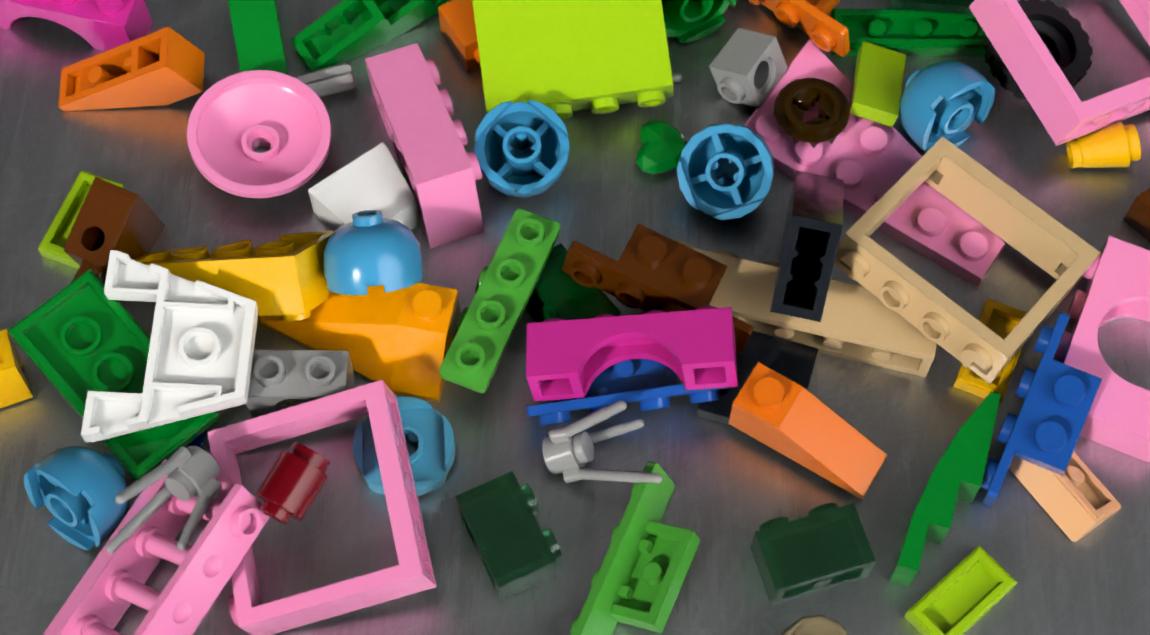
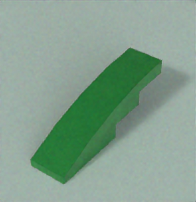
M228 0L240 73L253 70H268L288 75L276 0Z
M343 0L290 40L311 71L347 63L399 37L438 13L439 6L451 0Z
M990 392L958 430L934 468L904 531L889 581L910 586L919 570L925 540L941 545L950 529L956 500L971 504L982 485L1001 394Z

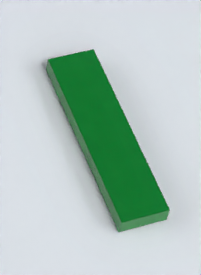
M833 9L830 13L831 18L849 30L850 51L847 55L857 56L863 41L906 54V56L984 57L986 54L983 46L987 35L971 10ZM831 50L832 55H838L837 53Z

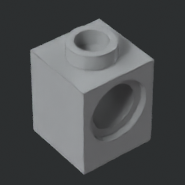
M742 28L736 30L709 65L717 84L718 92L723 99L734 104L742 103L760 108L788 70L776 36Z

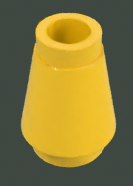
M1119 121L1066 142L1067 157L1072 169L1079 167L1128 168L1130 162L1141 159L1140 140L1134 124L1123 125Z

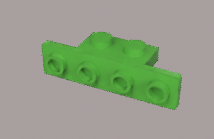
M523 209L515 211L489 267L485 266L479 275L475 288L476 294L470 307H465L458 319L455 331L456 336L439 369L442 379L479 393L487 391L560 235L561 224L559 222Z
M648 461L643 472L660 473L663 476L661 483H634L629 504L621 522L613 530L611 545L601 568L595 572L592 578L590 593L580 615L575 618L571 626L570 635H612L617 622L658 633L663 632L701 539L693 530L660 523L674 492L675 484L659 463Z

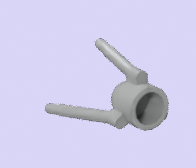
M623 400L606 406L568 426L550 430L549 435L543 438L542 452L547 468L552 474L563 473L566 483L578 480L630 483H661L663 481V476L660 473L584 468L587 462L594 459L593 443L626 434L644 426V421L639 418L591 433L584 431L625 410L627 404Z
M181 446L170 459L117 494L115 497L116 503L123 504L168 475L164 480L165 487L106 545V551L114 553L172 495L182 501H189L192 497H199L177 543L179 550H186L211 499L222 488V485L215 480L220 474V467L216 460L200 447L189 446L185 448Z

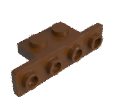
M637 224L619 261L573 241L567 251L562 270L577 283L586 287H596L616 297L626 307L639 308L646 312L651 310L676 312L710 306L709 304L728 266L641 224ZM733 317L736 355H740L754 327Z

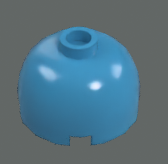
M947 60L915 71L905 84L899 112L902 126L913 142L924 151H928L942 136L958 147L970 137L965 130L974 119L981 125L988 116L994 103L995 89L979 71L960 62Z
M528 100V103H512V101L501 103L485 115L476 129L474 152L479 161L482 175L493 188L507 196L528 198L543 194L558 182L568 165L570 143L566 125L554 110L539 101Z
M732 122L711 124L695 133L682 150L677 166L679 188L688 203L696 210L700 209L705 214L712 215L713 218L720 220L741 218L757 209L769 193L775 173L772 153L763 138L749 127Z
M365 210L352 214L353 222L340 226L328 239L324 250V277L326 278L327 289L334 293L368 295L367 286L384 285L386 293L410 287L423 279V259L418 240L407 226L397 220L383 218L382 211Z
M82 446L56 449L43 457L24 475V487L35 509L38 510L45 504L47 509L54 515V518L47 524L69 543L83 550H90L95 545L97 548L110 537L127 514L129 508V500L123 504H118L115 501L116 495L128 487L123 478L125 476L123 466L115 457L108 453L102 455L98 451Z

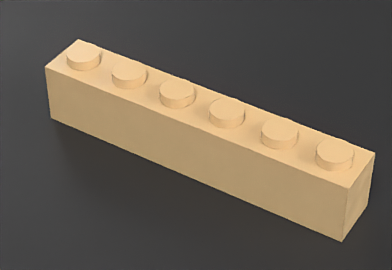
M674 240L728 266L709 305L717 308L731 307L732 316L754 327L753 331L818 348V353L926 378L935 358L937 343L927 339L919 329L897 312L887 308L880 299L862 285L838 281L831 276L821 322L770 312L778 268L777 262H754L741 259L729 251L719 250L710 252L693 248L684 241Z

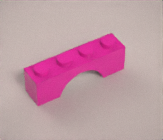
M0 0L1 28L10 29L14 20L21 17L43 18L71 29L83 37L93 48L104 51L145 36L152 23L144 0Z
M702 306L688 311L666 312L663 310H651L638 315L615 316L612 314H601L587 319L565 320L562 318H550L543 322L527 323L526 378L534 402L585 398L591 384L599 374L616 363L631 359H647L667 366L680 378L686 390L738 387L731 307Z

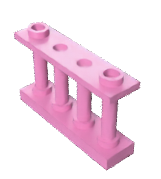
M168 475L164 476L141 492L43 635H122L113 630L131 603L149 611L133 635H193L270 517L259 509L262 503L244 486L235 483L222 503L211 499L202 517L208 520L209 523L193 547L188 546L186 550L182 551L178 549V541H175V538L188 521L199 497H192L189 501H182L172 495L114 553H108L105 549L106 545L165 487L164 480ZM165 559L180 566L164 590L160 592L144 585L160 560Z

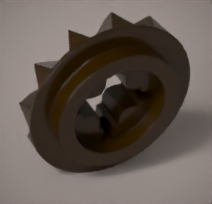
M802 78L787 84L779 92L775 100L773 117H776L779 133L786 132L791 136L794 144L798 141L810 143L814 148L817 144L825 141L832 144L841 132H845L850 116V108L845 95L832 83L818 78ZM819 102L818 117H814L811 122H803L804 111L808 112L811 107H814Z

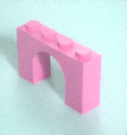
M1109 236L1100 251V255L1083 277L1089 279L1085 291L1077 289L1071 301L1067 314L1070 315L1071 319H1074L1070 332L1064 331L1054 359L1102 378L1080 436L1150 463V390L1134 385L1118 376L1103 359L1098 345V328L1109 321L1121 318H1135L1150 322V250Z

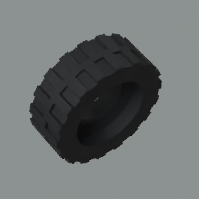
M1048 0L1017 1L1044 44L1052 51L1058 66L1073 88L1087 74L1092 64L1091 55L1093 54V49L1089 44L1088 40L1090 38L1087 32H1084L1081 27L1082 24L1077 18H1073L1068 10L1054 5V2ZM987 37L983 48L986 50L984 58L985 62L989 64L990 73L994 78H997L1001 83L1000 86L1005 90H1009L1019 99H1026Z

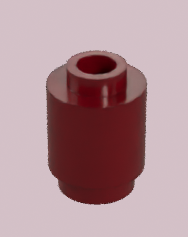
M294 442L289 451L282 450L256 492V496L263 500L259 509L284 525H287L291 518L302 522L328 479L325 472L331 463L314 450Z

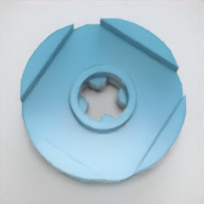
M397 397L405 437H409L411 445H418V449L411 452L409 458L417 496H421L429 491L439 489L445 483L447 474L453 466L455 459L454 433L447 418L433 409L430 403L416 397ZM368 416L364 423L361 420L355 430L353 455L358 471L366 480L369 488L376 493L385 495Z

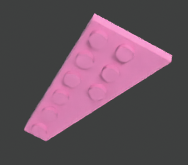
M809 39L789 65L787 72L760 108L754 111L744 126L749 127L763 138L772 153L774 168L795 180L797 170L844 180L843 209L861 218L922 156L894 127L852 114L849 116L845 132H841L832 144L825 141L813 148L810 143L798 141L794 144L791 136L786 132L779 133L776 117H773L775 100L779 92L787 84L795 80L818 78L828 81L842 91L850 105L853 84ZM819 102L814 107H811L808 112L804 111L803 122H811L814 117H818ZM925 181L877 228L977 287L1005 245L999 236Z

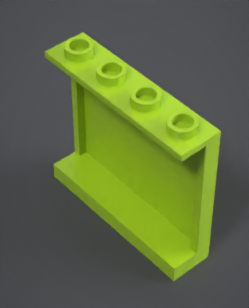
M472 0L487 113L504 102L528 103V100L539 101L551 108L563 120L572 117L573 111L591 109V112L594 114H605L617 111L620 104L637 102L639 107H654L664 104L666 102L665 98L674 97L673 78L661 0Z

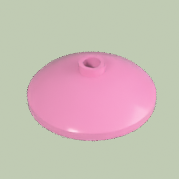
M253 70L228 76L212 85L202 94L195 103L188 119L187 142L195 166L210 183L236 196L270 198L289 193L301 187L320 170L330 149L331 124L324 103L305 83L284 73ZM261 146L269 148V150L264 153H257L254 151L256 148Z

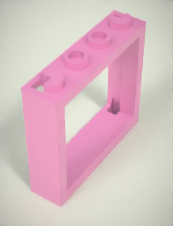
M974 0L969 6V9L1056 146L1150 110V76L1081 102L1017 0ZM1119 0L1150 46V0Z
M383 380L207 432L210 450L207 452L216 460L220 467V474L215 480L222 485V488L217 493L218 497L213 500L222 503L235 483L242 485L237 454L369 415L399 565L262 604L253 547L251 545L231 576L234 595H230L228 598V607L234 624L236 626L239 625V628L250 635H273L437 587L397 397Z

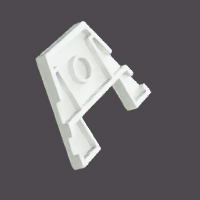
M110 250L104 293L107 299L156 302L143 392L88 391L81 429V436L84 441L97 442L247 404L259 312L256 301L199 280L192 282L170 274L167 268L153 263L149 266L130 259L129 254Z

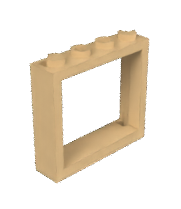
M942 136L845 232L838 246L834 265L848 275L847 277L855 280L880 299L887 308L897 312L919 329L927 339L936 342L958 359L966 369H971L987 383L991 384L1082 280L1101 252ZM924 181L1056 279L1053 285L1005 339H1002L869 237Z

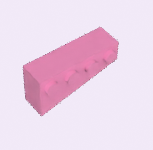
M418 43L365 58L372 93L389 139L392 140L403 176L406 175L408 185L418 203L419 215L422 214L425 236L430 249L483 233L484 227L475 183L476 180L482 179L481 168L475 152L466 153L464 147L468 146V141L461 120L452 121L450 117L454 115V110L447 89L438 90L437 86L441 85L433 58L425 60Z

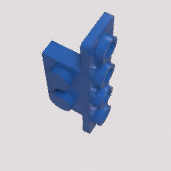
M1060 312L1054 325L1045 322L1033 350L1042 353L1036 370L1026 367L1015 395L1024 398L1018 415L1007 413L999 432L997 441L1006 444L999 461L989 458L985 467L981 488L987 490L982 501L985 505L992 507L1013 456L1062 476L1067 469L1102 378L1053 360L1070 315Z
M631 359L616 363L599 374L591 384L585 398L527 406L526 409L528 417L539 416L541 425L570 422L569 412L589 409L590 414L621 400L625 401L626 404L639 402L640 411L670 407L669 397L689 395L690 404L721 400L719 390L729 389L730 387L686 390L683 384H677L676 373L667 366L647 359Z

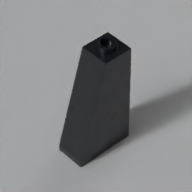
M796 171L786 216L770 312L821 322L843 228L844 180Z

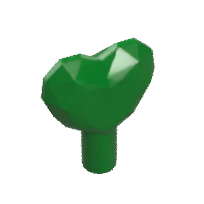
M650 120L641 126L640 139L643 146L637 152L636 164L646 173L655 175L668 172L677 168L682 150L688 142L674 126L662 120Z

